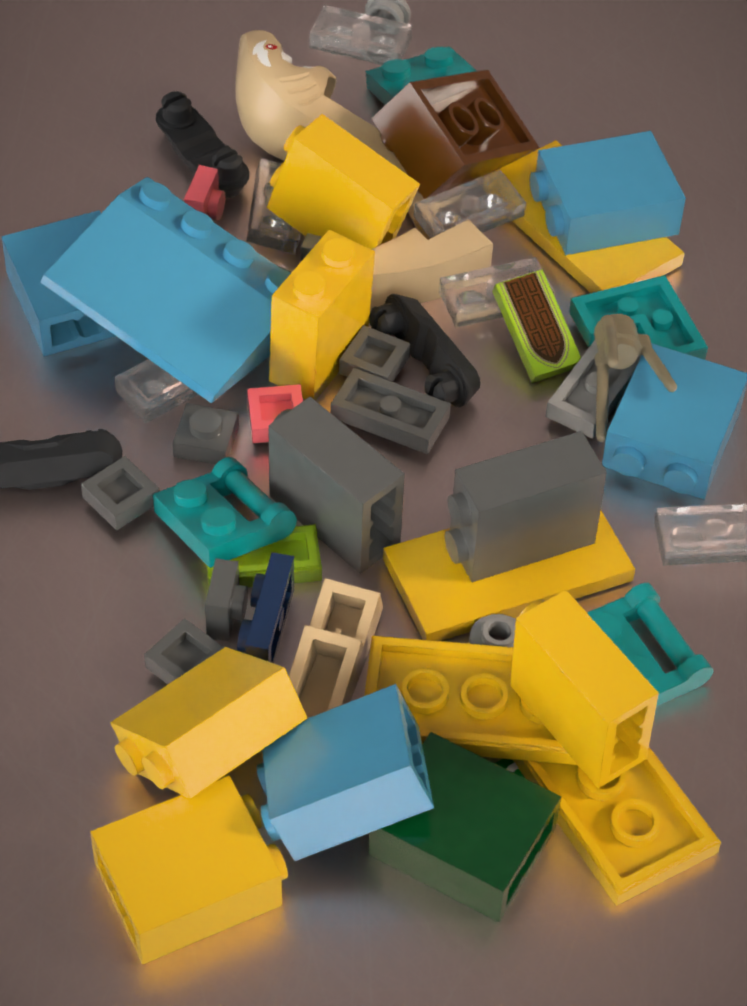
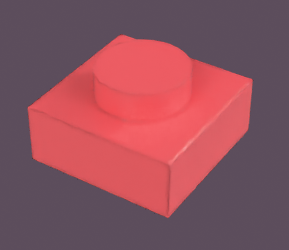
M199 165L184 197V202L195 210L208 215L212 221H219L222 217L225 206V191L219 190L218 169Z
M301 384L247 389L253 443L269 442L268 426L281 412L293 409L303 402Z

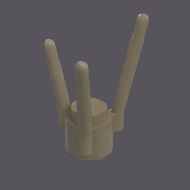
M624 314L604 315L594 330L598 349L594 358L597 367L596 438L599 442H605L607 435L610 368H628L635 363L639 355H643L669 392H675L677 389V384L671 377V374L652 348L649 335L638 334L634 320Z

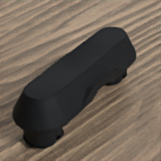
M174 91L166 94L161 100L162 107L156 113V123L168 137L176 154L191 171L196 172L199 165L218 169L219 190L225 191V198L237 196L248 182L250 171L243 162V158L237 154L236 150L231 149L229 145H225L217 137L214 129L191 106L192 101L184 93Z
M391 294L386 298L385 304L372 308L369 318L371 328L388 335L394 334L396 338L409 342L410 355L422 361L429 370V375L424 385L425 393L451 403L455 407L460 408L466 405L480 388L479 374L421 303L414 298Z
M98 429V431L87 430L81 433L56 435L43 440L0 442V489L14 487L31 490L63 486L81 478L92 477L122 458L123 450L120 441L110 434L109 431Z

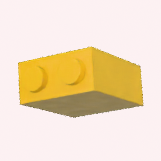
M323 114L306 128L303 125L297 126L284 144L283 149L288 153L286 159L277 168L270 180V185L274 189L266 208L304 236L310 233L323 237L328 230H332L371 250L396 238L420 183Z
M328 230L272 294L270 382L278 386L301 384L302 398L307 399L311 397L316 401L339 373L340 358L362 326L369 327L375 259L374 250L332 230Z
M566 589L548 600L539 599L529 604L520 613L519 617L516 618L510 686L599 789L647 759L659 693Z
M224 647L110 723L119 740V743L115 745L116 754L130 774L133 776L139 774L152 780L160 789L168 788L191 799L308 718L283 666Z
M230 775L217 780L191 799L179 795L90 831L95 864L142 965L282 906V880L288 878L285 861L275 843L266 846L258 831L262 828V822L252 797L249 794L240 796Z

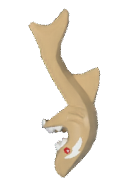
M253 30L240 37L236 72V106L242 126L254 143L269 154L285 161L288 153L283 149L284 144L293 130L299 125H303L306 128L323 114L407 174L395 154L383 144L380 131L375 126L330 99L336 85V77L328 68L320 65L315 67H298L293 65L292 57L283 52L281 44L270 32ZM462 188L452 194L424 200L419 192L416 193L408 213L417 230L427 240L440 234L439 211L445 206L463 203L466 199V190Z

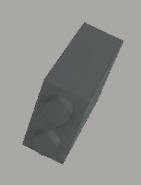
M311 397L293 409L281 412L268 426L269 496L275 502L284 503L296 515L297 520L302 525L316 524L317 537L361 574L383 557L384 547L401 543L405 473Z
M579 431L455 469L453 494L448 496L451 524L450 530L445 532V544L452 561L455 564L461 563L471 582L595 544L607 472L583 432Z

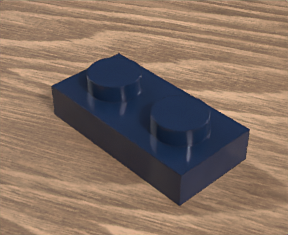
M272 552L266 574L256 573L250 599V606L256 609L252 620L243 619L241 623L237 651L271 663L275 662L294 593V556Z

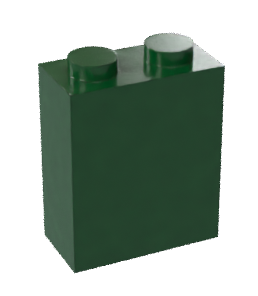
M430 732L422 746L434 808L370 832L368 855L500 922L556 829L562 796Z

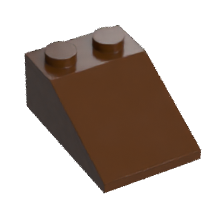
M488 69L409 82L371 118L380 131L383 144L395 154L407 175L420 183L417 192L422 195L424 200L452 194L540 148Z

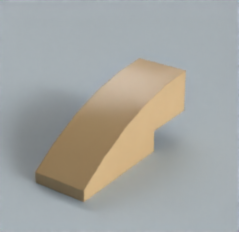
M468 219L428 240L414 228L372 249L375 251L370 310L374 306L378 307L385 304L386 298L391 294L414 298L420 303L464 291L490 279L493 243Z
M324 579L310 625H305L289 673L290 681L307 718L351 702L370 649L371 637L375 634L383 610L382 598L379 592Z

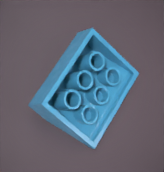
M147 176L119 194L43 274L40 283L212 403L270 356L272 294L291 273L276 266L256 252L250 244L237 239L214 223L208 215L195 210L172 194L166 186L153 181Z

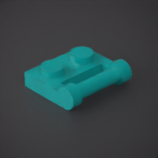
M226 457L218 461L210 473L194 479L183 480L175 486L153 494L154 512L209 568L214 566L216 559L231 560L286 538L293 532L297 523L296 515L284 503L273 502L247 477V469L233 457ZM233 493L258 519L249 522L224 496Z
M641 583L629 590L624 597L587 612V614L659 693L657 707L699 688L712 677L714 670L702 654L695 655L659 606L660 596L650 583ZM641 618L677 669L665 674L629 623Z

